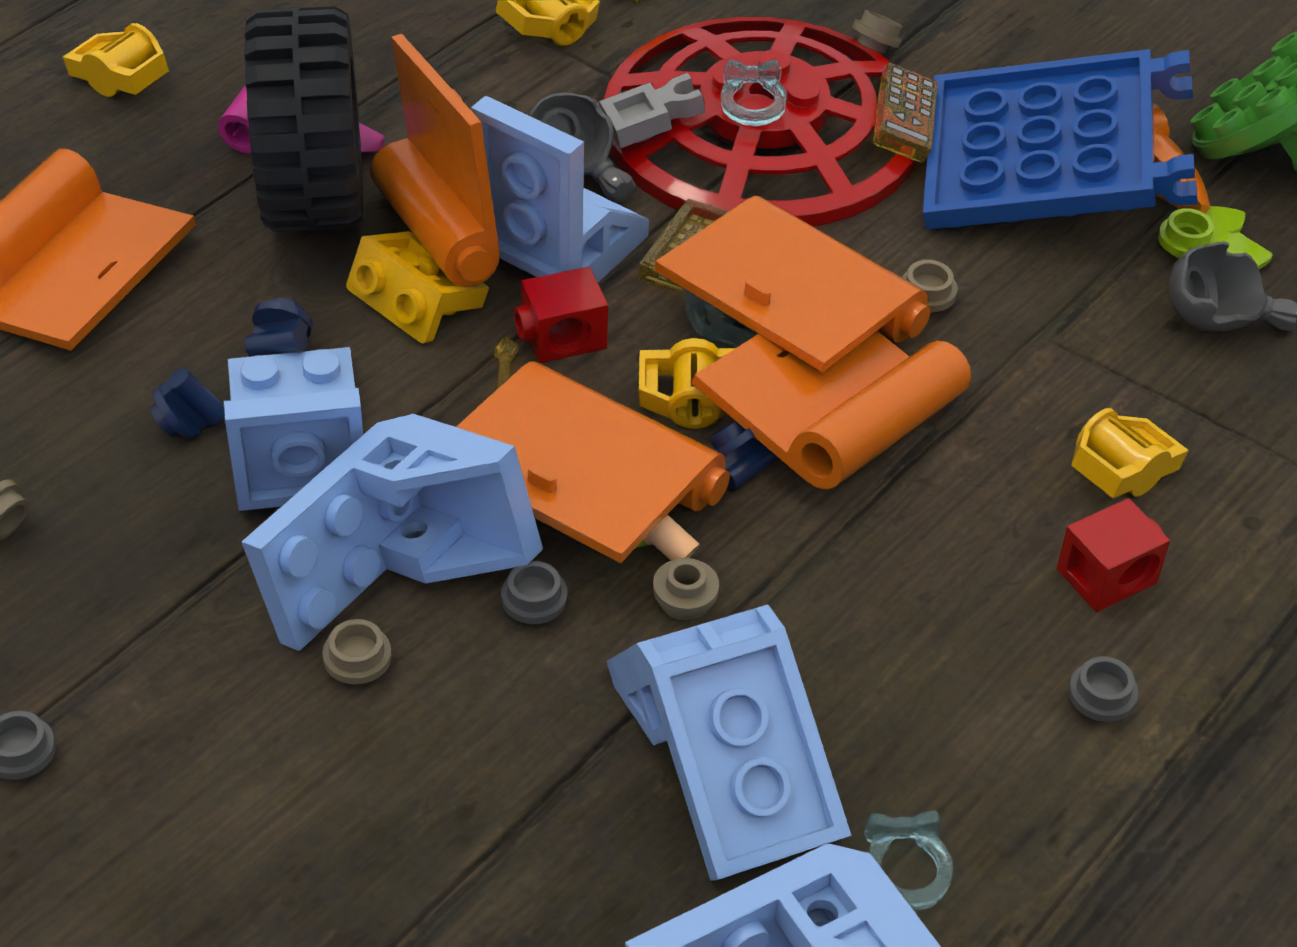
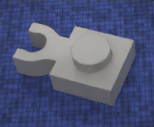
M688 73L671 79L665 86L654 90L651 83H647L599 101L602 112L609 116L612 121L613 136L620 148L647 141L655 135L671 130L670 120L690 118L706 112L702 94L699 89L694 90L692 79Z

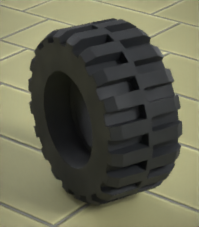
M336 6L258 10L246 19L244 56L250 150L252 153L257 203L260 208L263 226L276 233L352 229L364 220V195L357 86L348 13Z

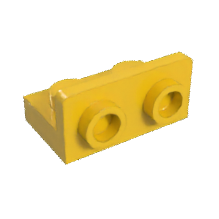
M410 231L362 236L346 283V287L351 293L422 344L434 340L442 315H453L456 311L482 308L489 287L483 282L471 287L455 285L447 278Z

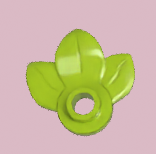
M1210 206L1206 213L1190 208L1178 209L1172 212L1169 218L1161 224L1158 233V240L1161 246L1176 258H1180V256L1193 247L1221 241L1229 243L1227 249L1229 253L1241 254L1246 252L1256 262L1259 270L1266 266L1273 256L1270 251L1240 233L1246 213L1238 209Z

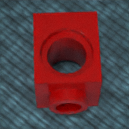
M590 266L521 280V306L514 307L513 312L515 327L521 342H530L539 363L607 349L608 303Z
M1127 498L1068 525L1056 569L1097 613L1157 584L1170 540L1153 519L1148 518Z

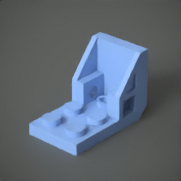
M484 96L471 107V111L482 123L500 259L536 277L590 266L598 283L648 237V218L583 188L584 141L488 96Z
M350 347L228 359L231 400L224 401V413L238 510L281 507L363 435L359 388H355Z
M416 414L377 422L242 541L279 642L297 651L306 646L386 569L427 584L526 566L543 550L515 446Z
M769 605L636 643L606 661L614 688L651 743L656 745L668 742L710 881L719 880L852 836L785 627Z
M828 843L625 942V947H941L870 853Z

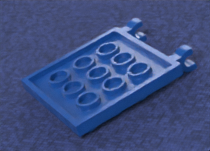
M1147 49L934 75L923 203V217L926 230L960 228L969 225L998 222L1011 223L1020 220L1056 216L1070 217L1077 214L1115 210L1128 211L1135 208L1154 207L1155 195H1163L1168 202L1176 205L1198 204L1196 181H1178L1180 179L1195 178L1193 154L1180 155L1165 162L1154 163L1153 90L1160 89L1166 97L1171 99L1183 100L1193 98L1192 76L1174 77L1175 74L1191 72L1189 50L1173 52L1165 57L1151 59V51Z

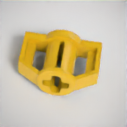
M498 0L496 13L522 35L551 38L559 46H569L578 41L597 19L600 1Z
M131 23L123 32L96 34L63 56L69 76L88 81L93 89L105 97H112L119 91L136 95L169 72L164 53L157 39L147 28L138 23Z
M691 338L676 343L670 350H640V406L665 416L676 425L687 429H701L714 424L720 417L727 415V413L695 386L692 387L693 384L691 382L696 373L735 348H717L714 343L705 339ZM671 375L673 377V394L671 397L658 392V376ZM692 399H698V415L696 417L692 415Z
M1105 408L1091 417L1080 431L1071 466L1113 499L1127 492L1138 497L1154 487L1161 477L1179 470L1189 450L1147 418L1118 416V413L1112 408Z

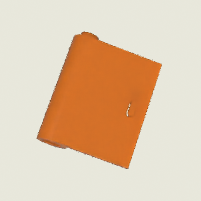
M398 34L392 36L391 39L408 138L382 147L373 158L370 166V176L375 186L447 278L458 286H477L486 281L495 272L500 256L482 123L462 101L458 93L450 88L405 36Z
M69 149L56 150L0 200V330L72 350L196 226L194 216L102 192L94 169L82 156Z
M753 196L655 261L654 270L821 372H824L876 331L898 343L908 337L915 338L925 328L931 314V309L927 306L928 294L925 290L760 196Z
M876 331L824 372H821L762 335L757 334L696 373L691 384L744 429L750 428L757 440L804 480L816 488L827 490L838 486L963 394L969 387L971 370L963 353L948 342L937 340L928 343L909 357L879 331Z
M530 361L522 366L456 426L457 428L515 446L534 518L619 563L626 559L678 503L695 512L702 510L707 504L714 506L724 495L730 480V473L725 470L726 458L723 454L536 361Z

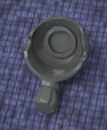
M556 93L538 100L528 116L584 141V176L591 175L593 180L599 183L607 198L616 203H625L631 199L636 189V184L628 173L614 167L613 162L608 159L612 147L614 129L610 117L602 112L597 101L591 96L574 93Z
M1221 241L1193 247L1174 263L1169 277L1170 298L1177 314L1196 329L1208 332H1226L1247 326L1259 319L1261 321L1265 320L1280 331L1294 330L1297 320V303L1290 299L1272 298L1266 294L1258 266L1246 252L1241 254L1229 253L1227 251L1229 243Z

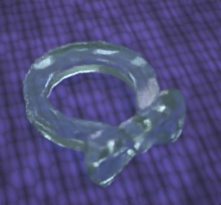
M733 59L727 61L723 71L724 86L721 92L720 104L723 112L731 120L742 125L761 126L768 125L783 115L787 94L784 86L780 83L782 72L778 60L766 61L758 67L745 66L743 63ZM758 82L774 96L775 101L764 109L753 110L739 106L734 101L733 95L744 83Z
M931 810L911 818L901 816L895 819L885 814H871L866 823L864 833L866 840L871 843L867 853L873 856L880 867L881 860L891 847L892 841L901 838L914 839L918 846L934 859L937 867V876L927 887L908 890L895 885L913 911L930 908L943 899L951 885L953 861L947 847L938 838L941 818L937 811Z

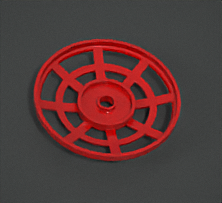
M733 17L708 20L683 26L660 35L636 49L620 64L608 83L604 97L606 99L620 94L621 91L631 90L647 83H651L654 90L665 86L675 77L686 73L690 75L693 88L701 89L705 113L690 118L670 120L671 130L655 135L647 141L634 143L620 148L613 136L610 154L620 169L628 173L641 190L669 207L711 222L716 221L747 200L742 198L749 173L784 175L816 169L830 191L829 194L796 200H767L813 227L853 217L876 206L896 192L912 173L920 156L922 141L885 126L886 120L901 126L904 125L877 113L876 91L868 77L882 76L892 86L902 90L901 97L903 101L916 105V111L908 109L909 120L908 127L906 128L923 134L924 126H913L911 122L912 116H915L924 124V118L919 113L921 103L918 97L917 102L905 98V91L916 95L915 91L906 88V82L909 81L905 76L893 73L891 69L895 65L876 50L862 45L852 37L829 28L796 20L772 17ZM745 41L774 42L770 50L740 53L729 44ZM692 42V44L675 53L663 64L660 71L635 73L643 64L661 53ZM798 46L818 53L834 63L813 67L809 63L793 57L792 54L795 47ZM704 51L709 52L719 60L707 72L677 71L688 60ZM841 52H843V53H845V54H848V55H850L851 57H853V58H855V59H857V60H859V61H852L851 59H849L846 55L842 54ZM891 75L902 79L903 85L900 86L891 82ZM851 78L860 93L861 106L831 97L827 82ZM828 114L855 123L845 135L829 145H826L817 134L825 125ZM707 124L715 133L734 142L733 149L730 151L713 145L691 131ZM872 130L901 144L899 151L883 168L866 180L853 186L837 162L858 149L869 137ZM674 141L680 148L693 156L713 165L726 168L720 192L707 191L679 180L653 164L647 157ZM796 144L804 151L802 154L788 156L755 155L757 148H783Z

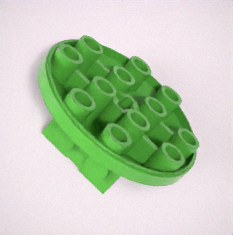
M1297 32L1289 34L1276 43L1271 49L1274 56L1262 63L1239 81L1238 78H1233L1214 90L1210 95L1214 104L1204 108L1191 119L1190 123L1194 127L1192 143L1203 158L1213 160L1237 156L1280 142L1291 157L1293 167L1297 172Z

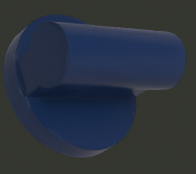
M274 298L270 301L261 302L254 309L252 316L254 329L252 335H249L245 340V349L249 357L303 351L308 345V337L311 335L313 320L299 303L291 299Z
M186 368L175 371L167 383L160 384L152 391L155 404L151 406V413L158 425L171 437L180 434L183 438L192 440L199 435L200 430L204 427L217 424L225 416L224 405Z
M735 420L708 438L714 447L713 450L723 454L726 458L725 470L730 473V480L727 486L728 491H735L778 458L754 437L755 435L750 428L744 429Z

